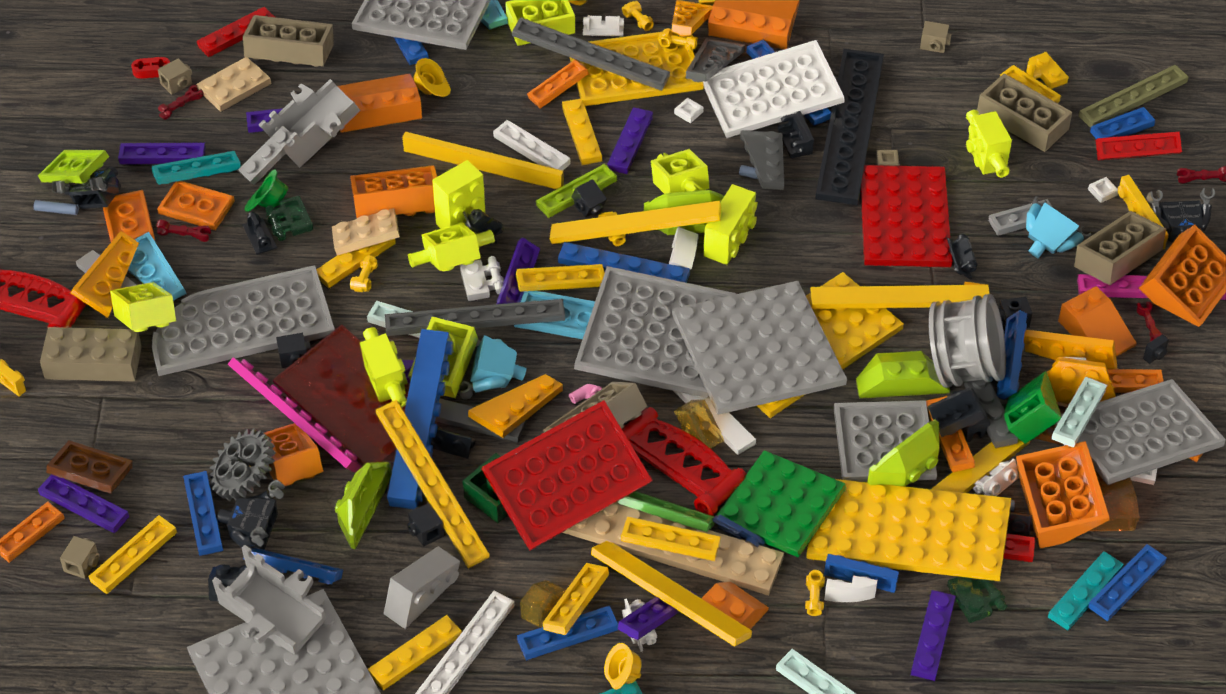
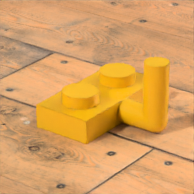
M1047 52L1029 58L1026 73L1035 79L1041 78L1050 89L1068 83L1069 77Z

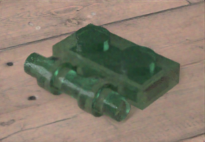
M300 195L279 201L280 208L274 209L271 205L265 208L266 218L272 224L273 234L278 237L279 241L286 239L285 232L291 231L293 236L313 231V224ZM284 217H285V220H286V221H283V222H280V221H279L280 218H284Z
M959 576L948 580L947 586L952 595L956 596L955 600L969 623L991 616V606L996 605L999 611L1007 608V604L1004 601L1005 596L1001 590L997 589L994 580H974L973 578ZM986 588L989 595L984 597L981 589Z

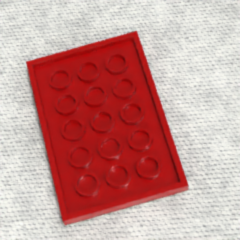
M864 165L860 189L864 265L951 267L952 254L949 253L950 247L947 238H950L945 167Z
M605 400L481 468L529 551L652 482L651 477Z

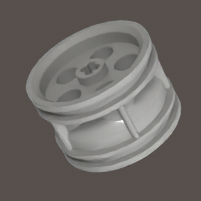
M985 294L983 299L978 295L974 296L972 300L953 303L950 300H944L943 303L940 301L932 302L929 311V338L934 367L941 385L944 388H948L953 384L961 386L963 382L983 379L985 382H991L993 378L996 381H1002L1006 372V347L1001 316L993 295Z

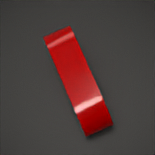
M166 57L137 59L131 65L133 75L140 79L159 77L158 69L170 63V60Z

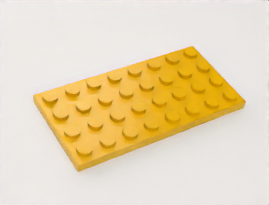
M842 272L820 287H856L859 285ZM809 293L806 297L811 306V296ZM886 308L812 309L842 370L903 330L904 323ZM804 395L757 405V407L771 418Z
M836 479L846 484V490L810 540L807 549V559L826 561L828 554L841 555L851 560L864 561L871 565L888 567L890 569L1000 581L1011 498L895 485H870L867 482Z

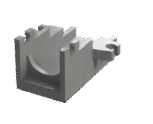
M331 79L316 93L307 86L300 84L298 86L302 90L300 94H296L295 91L291 92L294 100L286 105L278 114L273 110L269 114L270 122L267 123L263 120L258 124L270 138L282 126L292 133L290 135L292 142L290 144L283 142L280 147L299 168L332 137H335L336 133L340 129L342 130L360 111L358 106Z
M244 545L242 552L247 568L237 579L227 587H224L222 581L216 577L212 580L219 604L248 623L245 634L249 638L253 632H259L258 635L254 636L255 642L258 644L269 637L296 655L327 619L325 610L306 598L314 583L313 578L308 575L307 580L299 581L304 577L303 571L299 569L285 579L282 573L265 563L264 557L259 554L254 555L251 549Z

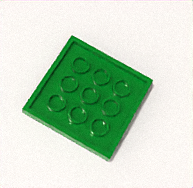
M764 450L717 516L720 514L761 537L765 544L799 558L845 492L846 484Z

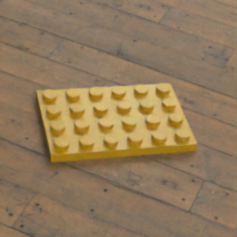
M660 32L590 41V43L669 71L670 77L662 91L577 60L589 73L577 82L579 95L585 106L703 90L704 84L703 82H694L692 79H686V70L695 57L693 49L687 50L685 45L671 43L667 48L660 46L658 41Z

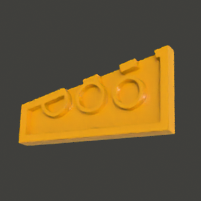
M676 0L671 32H676L679 36L684 37L692 35L710 17L713 6Z
M120 231L73 287L71 294L108 318L113 307L110 290L121 288L139 242Z
M1034 330L1025 331L1024 346L1026 352L1057 360L1058 357H1085L1086 361L1105 363L1107 369H1118L1114 340Z
M544 374L468 410V417L504 438L563 391V384Z

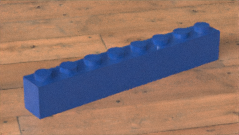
M421 329L404 413L432 458L433 445L430 444L431 439L435 438L437 434L435 419L441 413L439 399L445 393V382H443L444 375L449 373L450 363L447 359L448 354L452 355L454 343L450 341L449 332ZM397 450L387 499L392 507L415 509L418 507L419 502H423L424 493Z

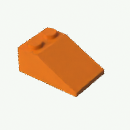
M1097 286L1062 304L1058 322L1071 335L1114 340L1116 356L1136 346V341L1114 304Z
M295 423L265 432L275 445L273 450L276 454L272 456L275 462L269 464V467L272 469L269 472L274 480H279L283 485L289 486L297 480L313 478L323 472L318 447Z

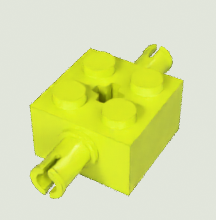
M977 110L969 111L966 114V119L970 123L969 140L966 141L968 152H971L974 157L976 167L980 168L983 175L996 172V175L1000 178L1007 176L1010 171L1007 165L1012 139L997 112L979 115Z
M690 149L671 155L663 153L657 159L651 160L653 183L664 194L709 189L708 167Z
M455 224L422 234L425 250L408 254V259L412 268L430 262L440 271H449L454 266L460 264L469 265L474 263V260L480 259L479 247L494 243V235L491 230L475 234L465 224Z
M375 327L368 328L363 332L366 340L360 342L364 366L380 403L390 399L392 402L397 400L402 408L407 402L404 395L406 394L404 385L408 384L402 359H398L394 341L389 342L386 333L379 336Z

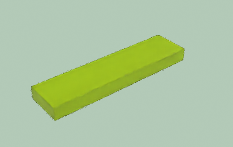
M603 164L536 200V206L550 218L574 205L571 196L576 187L593 179L600 190L616 182L617 175Z

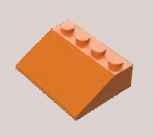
M715 0L708 21L709 36L752 44L764 39L770 47L785 50L788 48L800 0Z
M411 74L337 86L360 109L344 128L340 129L341 133L422 119L421 100Z
M434 165L350 176L356 217L369 216L381 210L393 208L396 215L412 216L416 212L422 211L434 213L432 180L437 177Z
M1193 225L1179 234L1140 285L1139 289L1154 304L1199 327L1226 292V255L1196 225Z
M1086 441L1076 443L1074 448L1065 445L1016 456L1018 475L1029 513L1032 515L1031 520L1040 549L1064 544L1110 520Z

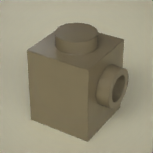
M925 21L920 49L944 53L946 45L950 46L952 34L948 33L949 25Z
M179 58L158 69L160 84L171 95L192 84V70Z
M73 536L60 557L64 572L86 579L92 567H95L99 561L96 544L88 538L82 539Z

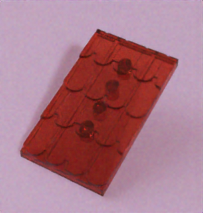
M340 325L275 377L272 382L312 416L316 423L327 429L331 436L337 438L343 444L342 447L344 449L346 448L358 457L357 460L364 466L366 463L383 461L397 449L376 414V409L391 403L392 400L379 402L364 366L360 346L361 341L343 325ZM409 383L404 385L406 394L404 395L406 399L408 397L410 387Z

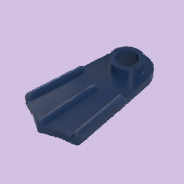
M720 514L714 517L713 522L718 525V529L739 539L743 538L745 542H750L756 547L759 545L764 546L765 541L758 535Z

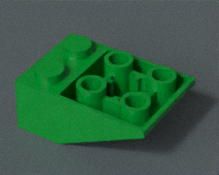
M1046 371L1011 395L1004 412L1008 430L1025 444L1062 418Z

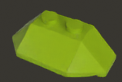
M711 190L666 193L653 199L651 202L644 203V211L720 201L721 203L724 196ZM707 223L679 227L694 233H703ZM678 227L658 230L667 235H675Z
M922 351L876 353L856 378L859 399L950 393L949 387L944 388L941 385L933 361Z
M936 419L928 422L892 449L880 462L869 468L867 483L870 485L905 487L911 482H916L926 470L933 469L938 463L939 422Z
M389 462L366 463L355 473L352 481L347 482L342 500L339 499L336 503L335 513L338 516V523L352 549H356L391 480L392 470L391 463Z

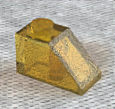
M690 400L674 411L683 430L699 439L710 449L724 441L705 400Z
M548 580L534 583L520 601L521 618L542 628L543 621L565 593L566 589Z

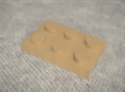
M245 57L196 85L198 86V91L202 89L203 96L222 112L270 85L271 78L248 57Z
M394 208L384 209L376 214L360 216L355 220L340 222L332 226L334 249L337 255L400 237Z

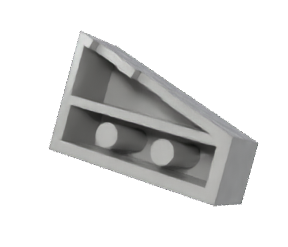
M438 546L391 577L384 615L406 629L457 580L460 561Z

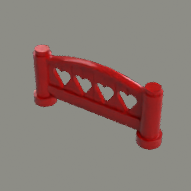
M0 269V282L6 283L0 287V310L49 323L48 327L72 328V325L87 305L71 294L70 289L52 280L30 273ZM15 285L18 288H25L24 291L9 297L8 288ZM31 291L45 294L43 297L32 302L28 301V293ZM55 296L57 299H65V301L51 308L48 307L49 297Z
M645 408L641 411L639 417L629 421L622 428L636 454L696 495L698 498L694 500V506L698 512L713 516L718 511V507L742 483L746 472L741 468L729 469L724 461L699 439L682 429L658 420V413L654 408ZM651 431H657L660 436L666 437L663 441L648 443V436ZM668 443H674L677 445V448L684 450L682 453L665 455ZM687 455H692L695 460L702 462L700 465L683 467L684 458ZM705 467L711 468L713 472L720 475L717 478L701 480L702 470Z

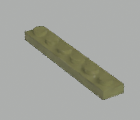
M1173 65L1080 110L1079 117L1091 128L1093 125L1115 118L1187 83L1188 76L1176 65Z

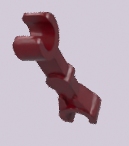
M192 85L182 97L176 98L175 101L168 105L161 104L158 107V110L162 112L159 116L164 120L168 119L175 109L183 107L189 101L201 99L203 97V90L198 91V86Z
M1226 166L1213 171H1195L1179 168L1177 170L1178 182L1185 184L1195 179L1207 180L1211 178H1219L1220 181L1226 182Z
M158 220L156 224L158 228L157 233L163 236L168 233H175L182 236L189 235L200 241L207 242L209 240L208 234H211V228L206 225L191 228L185 225H170L166 220Z
M1139 302L1136 312L1140 316H1144L1146 327L1150 331L1151 342L1162 335V333L1155 327V321L1151 317L1152 303L1147 302L1146 308H1143Z

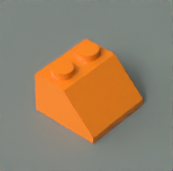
M731 581L716 583L701 598L749 629L769 610V607Z

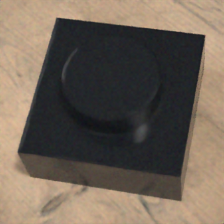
M1162 334L1148 343L1143 359L1149 364L1156 359H1162L1167 353L1169 339Z

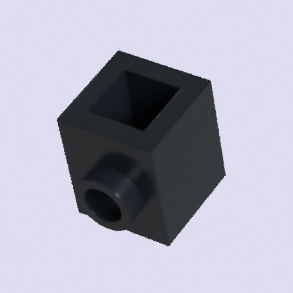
M593 179L576 187L571 196L576 209L582 212L585 217L591 214L595 216L602 212L607 200Z
M1027 297L1000 300L999 312L1004 331L1007 318L1019 310L1027 313L1026 323L1027 328H1030L1033 313Z
M303 332L276 337L281 368L308 364L307 354H311L309 341L304 340Z
M430 503L416 507L408 513V530L413 537L416 536L423 547L444 537L443 522Z

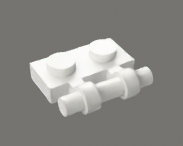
M489 257L487 259L488 265L482 266L481 260H475L474 263L469 265L460 264L468 301L489 298V291L496 290V293L500 294L504 278L500 275L501 267L496 257ZM492 275L491 280H486L485 276Z

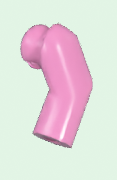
M586 384L570 393L569 398L575 404L582 399L590 398L603 388Z

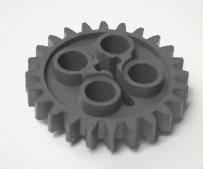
M254 428L252 431L246 429L244 434L238 432L236 439L231 436L230 443H224V449L217 451L219 457L213 458V461L216 462L215 465L209 468L213 471L208 475L212 479L209 482L213 486L212 490L223 499L226 498L229 501L232 498L235 500L239 499L240 495L245 498L247 491L253 493L254 486L260 487V480L266 479L265 473L272 470L269 464L275 462L272 458L276 454L273 450L275 445L271 442L272 439L261 430L257 431Z

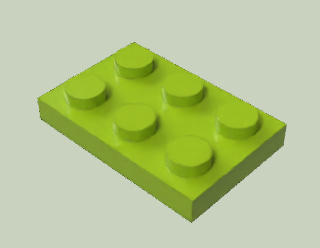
M64 150L38 177L41 182L52 183V181L63 180L65 183L82 184L90 179V175L104 165L103 163L109 156L105 150Z

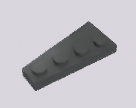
M706 38L686 70V79H692L694 82H706L744 53L745 44Z
M742 130L740 132V139L744 141V148L750 155V162L755 167V173L763 189L783 190L782 133Z

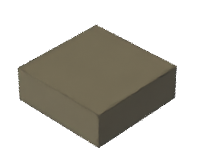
M877 150V165L900 166L898 150Z

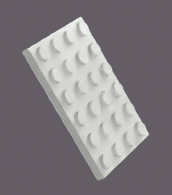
M817 40L725 67L706 82L703 81L704 89L726 138L739 135L742 130L752 131L782 122L781 118L783 116L794 114L797 111H801L802 115L844 103V95Z

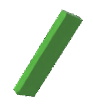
M636 491L619 500L618 503L704 532H708L715 523L713 522L714 516Z

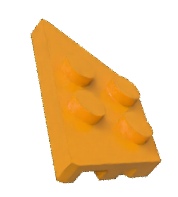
M1058 357L1053 363L1051 370L1047 371L1056 401L1070 404L1085 377L1107 385L1100 402L1116 397L1105 363Z

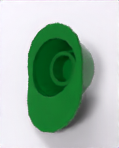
M276 169L268 174L261 187L247 202L244 209L245 212L252 210L257 205L274 208L282 202L288 191V186L277 178Z

